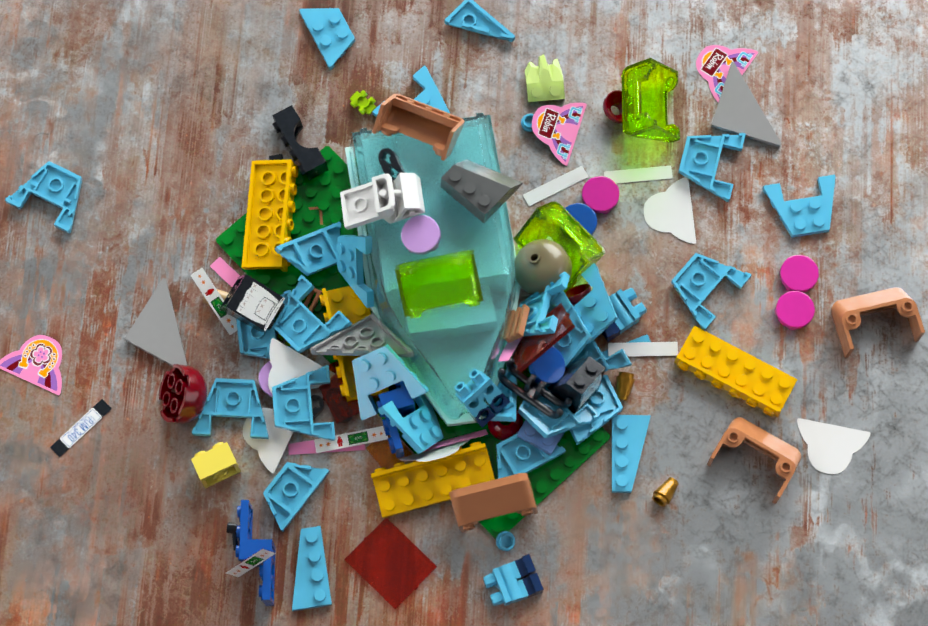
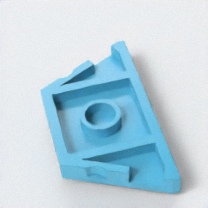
M299 9V13L329 70L333 69L337 60L342 58L346 50L355 42V37L340 9Z
M337 222L276 246L275 251L306 276L336 265L339 261L336 246L338 244V236H340L341 223Z
M517 434L496 444L498 479L519 473H529L564 454L566 450L562 446L559 447L557 445L550 456L518 438Z
M287 462L265 489L263 495L282 532H284L330 473L328 469L313 468L308 465H297L296 463Z

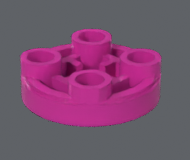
M596 176L584 184L582 203L593 209L595 213L608 214L617 205L619 188L610 178Z
M794 255L787 258L780 269L781 282L789 292H807L815 286L819 277L818 267L815 262L804 255Z
M790 291L779 298L775 307V313L782 325L789 330H796L807 326L811 322L815 313V307L811 298L805 293Z

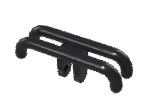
M512 358L506 361V367L511 375L525 384L524 390L507 379L505 369L500 368L498 370V379L506 388L550 418H561L564 413L563 409L569 408L572 404L571 398H566L563 401L546 390V382L536 383V375L531 374L530 377H527L517 370ZM540 396H543L560 408L554 411L538 399Z

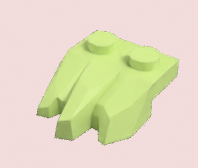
M543 54L538 57V66L529 62L525 69L528 102L565 99L563 74L558 58L549 65Z

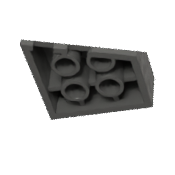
M466 159L454 164L441 177L440 187L481 222L485 223L517 191L523 182Z

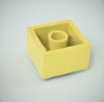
M227 442L217 443L209 451H200L191 459L205 489L241 472Z

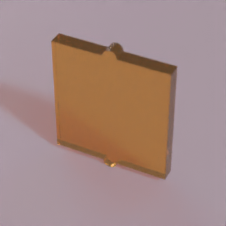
M388 439L373 442L366 447V450L380 467H386V469L394 468V464L405 461L399 460L400 458L397 459L395 453L391 454ZM402 442L404 456L407 457L412 455L409 449Z

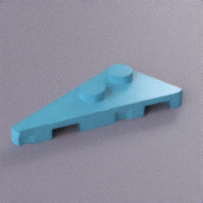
M464 0L444 20L446 25L510 42L515 40L513 33L473 0Z
M506 368L505 375L507 379L517 385V378L511 375ZM499 382L497 387L510 403L498 414L490 408L495 414V417L490 421L515 422L517 395ZM502 398L494 403V406L499 405L502 402ZM488 412L483 413L482 417L485 418Z

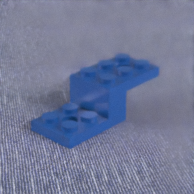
M400 381L395 384V390L378 394L380 401H376L379 409L388 402L393 401L401 416L406 417L415 411V404L404 382ZM379 413L380 418H385L382 420L386 436L390 435L388 444L391 454L395 453L397 459L405 457L397 427H392L390 419L385 414L381 415Z
M241 500V506H237V518L240 521V525H237L236 535L240 541V544L236 545L238 561L243 562L261 549L276 553V547L272 539H252L253 507L249 500ZM275 554L256 566L259 567V576L263 581V585H259V597H261V601L266 606H274Z

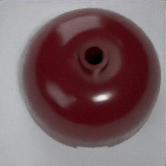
M174 364L171 371L165 372L159 390V400H162L163 410L160 411L162 418L166 422L185 424L195 420L202 413L207 400V385L203 375L197 369L187 365Z

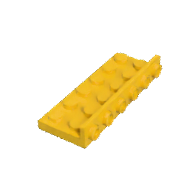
M291 159L256 160L251 163L242 268L244 270L281 269L283 272L288 271L290 262L278 254L275 248L292 240L291 230L294 228L292 215L295 212L294 195L297 193L295 181L299 171Z
M350 286L326 291V288H322L323 295H319L321 305L326 306L327 310L326 313H323L325 323L338 311L353 324L371 315L370 308L365 307ZM333 355L334 360L338 359L339 366L336 367L338 378L342 377L343 384L340 385L342 396H346L347 402L357 400L352 360L360 356ZM386 387L371 394V396L388 392L389 389Z
M695 325L674 361L681 370H689L698 379L708 380L715 388L725 389L732 397L742 398L749 406L759 407L766 415L771 417L779 416L798 380Z
M481 442L471 443L470 447L464 449L460 447L454 454L427 462L413 460L409 464L400 462L394 464V468H378L374 470L375 473L371 474L382 518L451 500L449 492L495 480L486 444H481Z

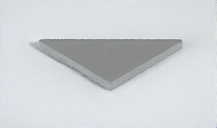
M731 62L711 127L735 135L745 133V138L780 148L781 142L737 66L734 62Z
M163 278L124 339L172 367L174 364L187 365L167 280Z
M374 314L363 318L310 348L313 355L362 356L388 344L399 357L414 356V351Z

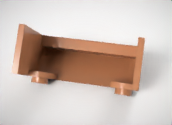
M393 94L380 105L372 133L376 134L381 130V133L384 135L392 136L399 132L432 145L435 154L441 156V160L445 161L451 155L465 121L458 116L400 94Z
M898 287L836 301L831 308V314L844 357H849L854 350L849 331L855 330L860 326V316L897 308L901 316L908 319L914 341H919L924 335L925 330L915 301L903 289Z
M735 418L723 434L707 465L711 466L723 444L730 448H736L742 442L777 461L775 471L785 480L772 503L776 504L801 460V453L795 447L746 419Z
M527 473L514 474L449 492L457 524L462 533L474 529L475 525L482 520L514 512L522 516L531 515L533 512L538 514L531 482Z

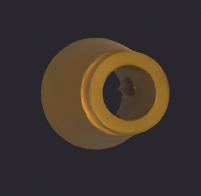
M619 372V375L616 376V394L619 400L628 401L635 382L634 374Z
M669 477L668 480L653 492V501L662 507L669 504L679 485L678 481Z

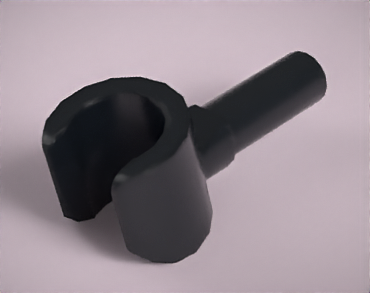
M229 522L226 532L232 534L233 551H236V545H238L236 535L237 524Z

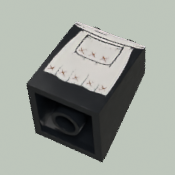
M244 274L237 278L219 310L260 332H265L272 328L275 322L273 318L276 313L279 314L284 308L285 304H283L285 298L249 275Z
M586 357L572 363L568 368L566 367L563 377L558 382L551 384L547 389L563 401L566 398H571L572 404L568 409L575 414L599 390L605 367L592 357Z

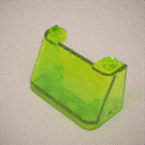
M652 58L627 66L623 70L621 77L623 132L631 137L669 143L679 141V127L674 124L668 125L667 92L676 88L678 84V71Z
M554 201L537 207L513 238L521 249L531 241L546 239L550 236L554 242L565 249L572 261V275L564 292L569 291L583 277L581 274L593 263L596 264L605 254L602 245L561 204Z
M464 250L396 265L395 273L405 317L410 316L411 319L422 316L421 313L428 309L463 302L472 307L480 305V301H484L474 250Z

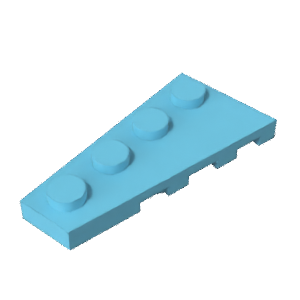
M616 415L612 418V493L632 492L651 415Z
M321 526L301 529L292 611L332 605Z

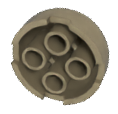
M548 239L534 240L523 246L516 255L513 266L514 276L521 288L528 294L532 295L537 291L542 293L547 285L550 286L551 282L555 283L561 278L559 276L561 273L566 272L571 278L572 261L565 249L558 243Z

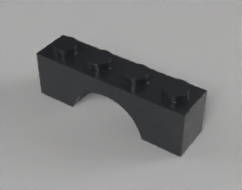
M292 105L272 115L274 119L272 125L276 133H281V141L284 146H289L291 150L289 154L294 162L298 161L299 165L297 167L302 176L306 175L308 180H311L329 170L318 147L306 148L297 143V136L303 129V125Z

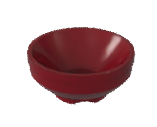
M615 90L610 92L603 102L605 115L615 123H626L635 115V102L624 91ZM612 106L618 108L619 115H615L612 113Z
M581 284L565 290L564 293L574 307L592 290L589 284Z
M516 409L515 422L504 426L500 421H489L488 429L496 439L504 441L519 432L523 425V419Z

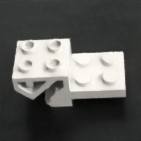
M384 173L372 177V182L340 192L344 227L347 230L380 219H384L391 224L425 213L420 177L415 173H399L396 179L393 180V183L392 177Z

